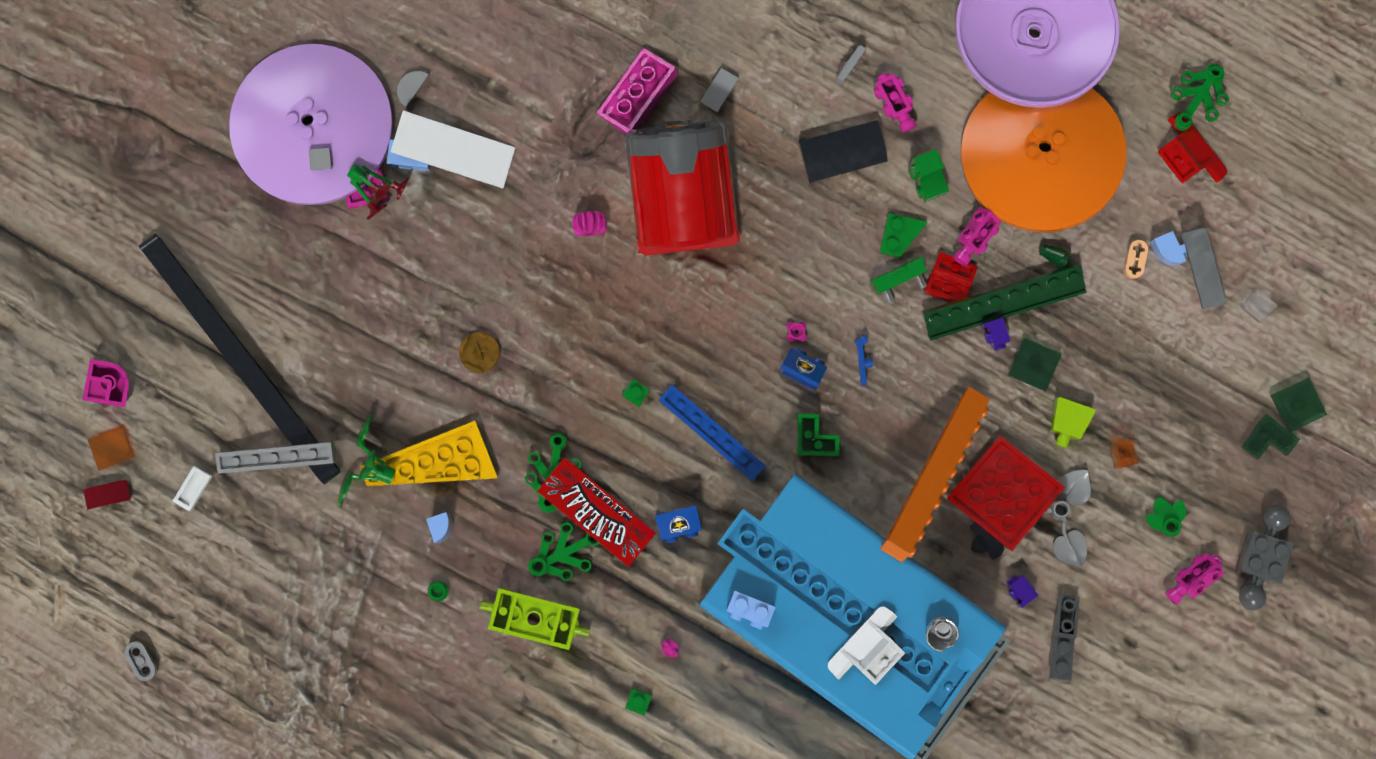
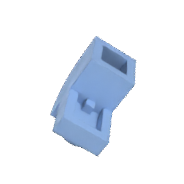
M1173 231L1150 242L1155 255L1161 262L1175 266L1187 261L1185 256L1188 257L1185 245H1179Z

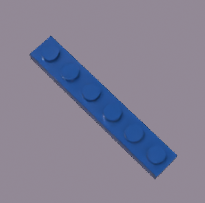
M673 385L658 400L751 481L766 466Z

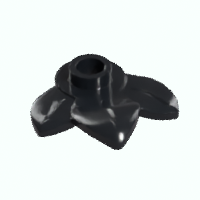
M973 523L970 529L977 536L972 541L971 550L977 553L988 551L992 560L1001 556L1004 551V545L978 524Z

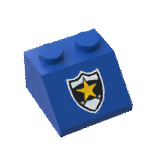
M796 347L794 350L791 348L779 372L815 391L828 367L824 366V361L816 357L814 359L807 357V353L802 349Z
M696 505L655 515L661 541L666 540V544L678 541V536L686 535V538L699 536L698 532L702 531Z

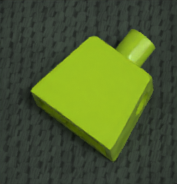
M1062 397L1055 398L1050 431L1059 434L1055 445L1067 449L1070 439L1080 440L1096 409Z

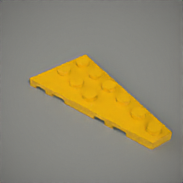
M473 421L380 458L386 462L385 465L396 469L390 484L380 480L377 482L374 480H364L367 486L497 479L498 476L476 421Z

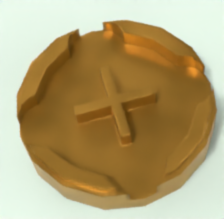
M483 332L472 333L465 337L459 349V356L463 365L471 372L484 373L493 369L499 362L501 354L499 344L495 338Z

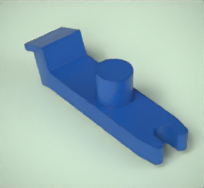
M865 334L854 341L857 346L861 386L867 384L865 368L873 367L872 358L864 359L863 345L869 342Z

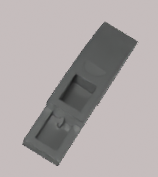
M1058 595L1049 654V679L1071 681L1080 597Z

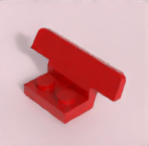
M1181 112L1171 116L1167 120L1179 136L1160 149L1158 154L1182 184L1203 168L1218 183L1227 175V168L1192 124L1185 131H1180L1175 127L1174 120ZM1182 118L1183 122H1188L1185 118Z

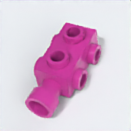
M884 73L877 77L878 81L875 82L873 91L876 98L882 100L884 104L882 108L886 117H890L892 121L898 119L900 122L899 127L903 133L917 127L918 125L914 118H911L909 115L912 111L911 106L914 104L910 95H905L902 90L904 88L902 79L899 76L895 77L894 73L891 75ZM884 88H890L891 93H885ZM898 105L901 110L895 111L893 107Z
M979 207L957 239L963 247L961 250H957L953 258L961 265L967 266L971 261L973 253L979 255L987 249V242L991 236L998 233V226L1001 221L990 210Z
M1205 553L1203 556H1196L1189 568H1183L1178 572L1177 578H1175L1178 585L1168 589L1165 595L1174 605L1180 603L1183 600L1182 597L1186 594L1191 599H1194L1224 574L1221 560L1215 554L1210 556Z

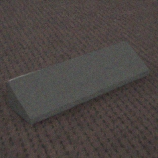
M1199 225L1181 232L1202 309L1227 304L1207 228Z

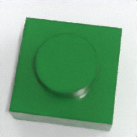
M632 379L622 397L639 408L650 390Z
M632 688L625 709L645 716L652 695Z

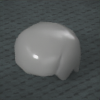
M944 616L934 618L926 628L927 643L932 649L939 652L953 647L959 637L958 625L953 619Z

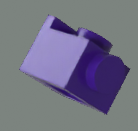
M1003 318L984 323L980 326L981 330L986 329L984 333L987 344H991L994 351L1006 348L1005 344L1010 342V338Z
M1015 574L1006 581L1010 589L1008 590L1009 595L1015 601L1019 600V603L1016 604L1019 608H1023L1038 596L1037 592L1023 575L1017 577Z

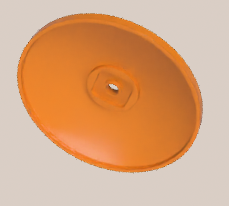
M1094 89L1089 90L1071 102L1045 108L1016 105L1000 99L989 92L971 113L964 129L961 144L962 170L968 187L983 208L990 210L1000 221L1015 228L1032 232H1056L1070 229L1098 214L1117 191L1124 174L1127 158L1126 139L1119 118L1109 103ZM1047 143L1051 149L1048 152H1043L1040 150L1039 145Z

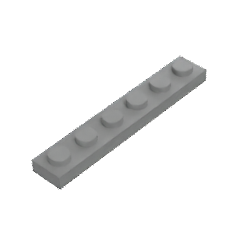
M334 442L215 453L218 474L336 462Z

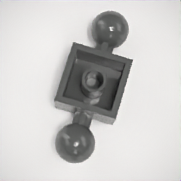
M1271 505L1265 510L1263 514V521L1267 526L1265 534L1247 531L1235 571L1252 576L1250 584L1244 586L1239 593L1241 605L1248 610H1258L1266 603V593L1262 588L1264 580L1274 584H1282L1294 544L1277 539L1279 531L1287 528L1291 520L1288 509L1282 505Z

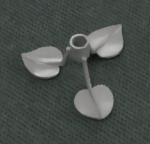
M1076 470L1062 476L1058 482L1065 487V490L1059 497L1064 498V500L1055 503L1051 509L1049 508L1045 512V514L1051 513L1054 519L1062 521L1063 536L1057 537L1053 543L1054 555L1063 563L1076 567H1081L1086 560L1087 543L1084 536L1077 530L1066 533L1067 520L1065 517L1070 513V506L1067 501L1073 506H1079L1087 502L1090 497L1091 486L1087 470Z

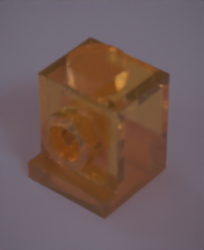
M1125 437L1114 439V444L1109 445L1114 469L1138 464L1132 439L1127 441ZM1119 449L1124 450L1123 457L1119 456Z

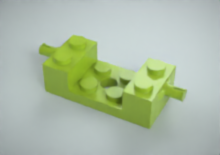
M498 588L494 604L481 601L480 609L491 612L489 630L567 650L571 649L572 641L576 634L587 637L590 634L587 632H590L591 628L579 626L578 618L581 608L551 602L503 588ZM531 613L539 615L540 621L537 625L529 623L528 616Z

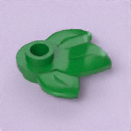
M1160 497L1156 498L1153 505L1154 513L1146 516L1148 525L1155 530H1161L1168 537L1178 535L1181 531V522L1186 517L1184 502L1179 500L1170 505L1166 500ZM1169 522L1174 526L1172 530L1167 528Z

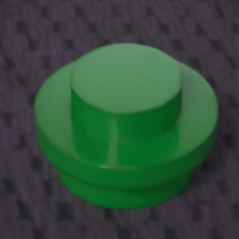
M434 581L429 585L428 596L433 601H443L448 596L449 589L444 582Z

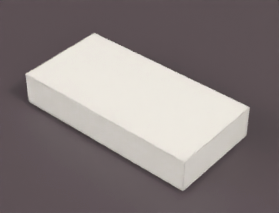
M193 466L174 497L173 502L192 512L213 476L197 466Z

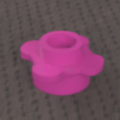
M789 322L786 325L788 329L787 340L789 342L794 340L806 341V323Z
M668 638L660 643L662 646L661 650L667 657L675 658L678 656L680 648L672 639Z

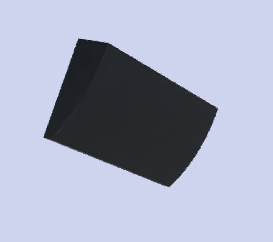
M878 120L802 140L798 143L809 183L888 162Z

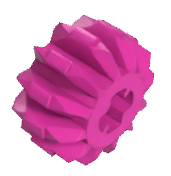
M589 211L577 213L573 216L572 228L577 236L595 237L606 232L607 220L602 212Z

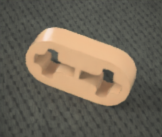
M1142 240L1132 242L1127 250L1124 273L1130 279L1139 278L1145 269L1148 246ZM1140 245V249L1143 252H1140L1138 258H1136V251L1133 248ZM1135 261L1137 262L1136 269H1139V272L1133 275L1129 267H1132Z

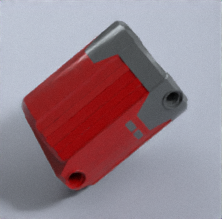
M719 119L691 122V120L659 123L654 127L629 130L627 133H624L638 254L648 256L732 246L740 242L727 121Z

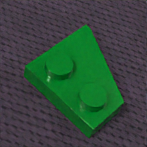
M888 213L879 254L900 258L924 229L927 222Z

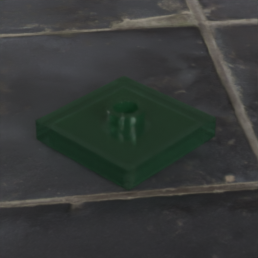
M1023 338L1007 376L1046 392L1062 354L1027 338Z
M1306 378L1270 395L1288 433L1327 415L1310 378Z

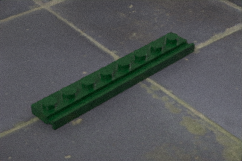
M1077 263L924 310L922 314L928 338L930 341L990 321L1013 316L1087 293L1081 265Z

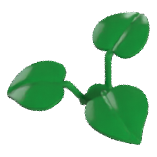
M371 414L361 427L356 443L357 447L360 446L369 455L360 475L353 474L350 471L342 482L338 496V506L341 508L342 500L354 479L358 478V482L364 479L376 482L380 480L390 484L395 475L396 469L385 465L386 462L375 455L374 449L370 451L365 446V437L370 421L376 417L374 414Z

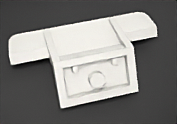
M879 607L828 662V669L839 680L852 665H855L876 685L905 654L884 633L897 616L888 608Z

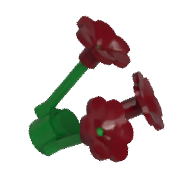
M355 164L347 174V177L351 179L349 183L358 190L368 203L367 206L371 210L367 217L368 220L387 207L386 204L381 206L376 204L387 196L390 187L397 190L396 199L399 200L409 181V178H406L402 183L395 180L393 182L368 169L365 165L361 167L359 164ZM371 175L383 182L378 186L376 183L370 182L368 177ZM363 183H366L373 192L370 198L360 187Z

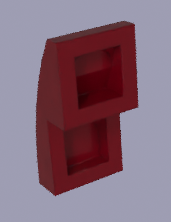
M127 480L83 489L87 510L131 500Z

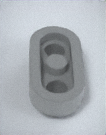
M139 641L129 643L125 648V657L135 676L141 681L153 679L157 674V666L146 645ZM136 648L140 650V654L138 656L134 654V650ZM146 666L150 668L149 674L144 672Z

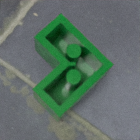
M937 149L913 158L909 165L908 173L911 180L916 181L918 186L916 187V192L919 199L923 198L924 203L947 195L950 190L942 173L944 166Z
M798 414L796 457H839L840 435H819V414Z

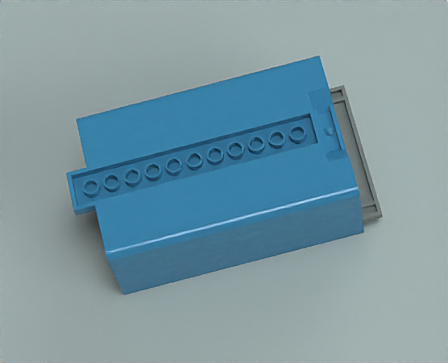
M795 473L760 521L742 509L720 539L718 545L734 557L699 603V606L905 758L927 759L1011 640L1002 635L1006 626L913 558L907 557L901 563L882 551L880 548L885 540L882 535ZM734 591L776 607L768 628L763 626L762 630L750 626V620L742 618V621H738L729 617L730 612L726 610ZM879 607L888 608L897 618L887 627L884 633L905 654L876 685L855 665H852L838 680L828 669V662ZM940 616L953 619L959 628V637L956 644L945 649L943 652L932 649L926 641V628L929 622Z

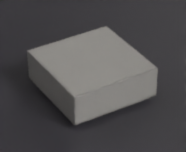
M330 148L309 149L310 170L332 169Z

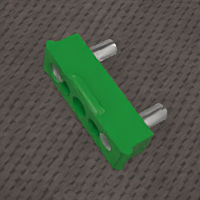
M918 257L872 279L870 284H873L877 294L884 293L888 304H892L895 300L891 294V288L914 277L921 289L927 286L922 276L923 273L927 272L923 263L924 258Z

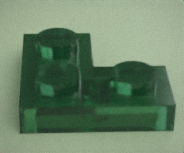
M1265 414L1241 445V448L1256 460L1260 459L1269 445H1272L1283 455L1288 456L1300 439L1268 414Z

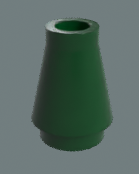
M1044 244L1039 255L1058 268L1060 266L1064 268L1072 253L1067 252L1068 249Z

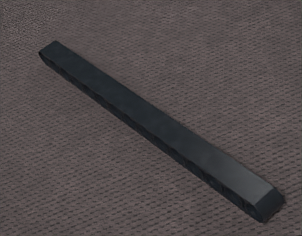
M154 233L142 242L139 248L292 445L319 443L162 239ZM335 463L308 465L324 485L341 473Z

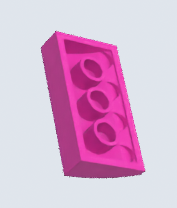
M643 48L597 111V115L622 133L639 129L679 74L677 69Z

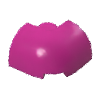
M90 359L82 400L125 407L129 389V379L126 372L114 363Z

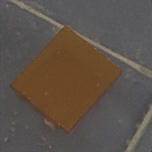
M123 426L88 439L99 471L134 458Z

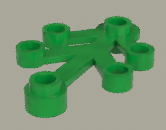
M1210 64L1203 72L1193 73L1185 71L1180 78L1183 84L1189 85L1192 81L1205 80L1202 86L1184 89L1176 86L1171 91L1170 96L1173 100L1195 96L1186 111L1180 113L1175 118L1174 125L1178 130L1185 131L1191 126L1192 115L1202 100L1206 111V120L1208 122H1215L1218 119L1219 112L1217 109H1214L1209 92L1212 84L1217 96L1215 99L1216 104L1223 107L1229 102V96L1224 93L1221 83L1225 72L1220 65ZM1212 71H1215L1218 75H1213ZM1184 76H1189L1190 80H1186ZM1174 91H1178L1180 96L1175 95ZM1219 97L1224 98L1225 102H1221ZM1209 113H1213L1215 118L1210 117ZM1182 118H1185L1188 122H1183Z
M555 433L550 438L553 450L549 471L537 452H532L528 456V461L535 465L545 481L559 465L561 449L567 444L566 437L561 433ZM560 437L562 443L556 445L554 443L555 438ZM532 455L538 456L537 462L531 461ZM577 458L571 459V460H570L571 463H572L573 461H578V462H579V467H578V469H580L581 466H582L581 461H580L579 459H577ZM532 472L527 473L525 482L531 485L538 494L539 508L546 513L554 512L557 508L553 504L546 506L544 503L546 499L537 492L541 487L537 481V475ZM529 475H534V482H528L527 478Z
M565 522L560 527L561 534L555 552L548 557L546 556L549 545L554 542L555 537L551 532H545L542 535L543 542L539 554L529 561V571L535 576H543L549 573L561 577L564 581H570L573 578V572L570 569L561 570L551 566V564L559 561L578 567L583 572H588L592 567L589 560H580L569 555L588 545L597 546L600 543L597 541L593 542L591 536L587 533L585 538L565 548L568 536L573 531L572 524ZM564 525L570 526L571 530L568 533L563 531ZM546 534L552 536L550 542L545 541L544 537ZM537 562H541L543 564V568L541 570H537L535 568V564ZM583 562L589 563L588 569L584 570L581 567ZM565 571L570 572L571 576L569 579L563 577Z

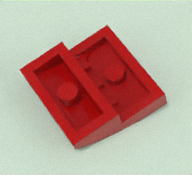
M939 252L924 293L949 303L966 298L978 266L971 263L963 266L952 256Z

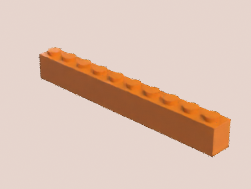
M968 387L959 398L880 548L901 563L907 557L912 558L918 547L915 544L917 541H921L926 532L923 530L924 526H928L934 517L931 514L933 509L936 510L942 502V499L939 497L948 490L950 483H948L949 478L952 479L958 470L956 467L957 463L960 464L966 455L963 452L964 449H968L974 439L971 437L972 434H975L981 426L980 418L983 419L989 410L987 405L990 399L971 387Z

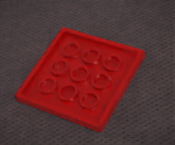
M999 436L947 497V500L1012 552L1061 495L1065 487Z

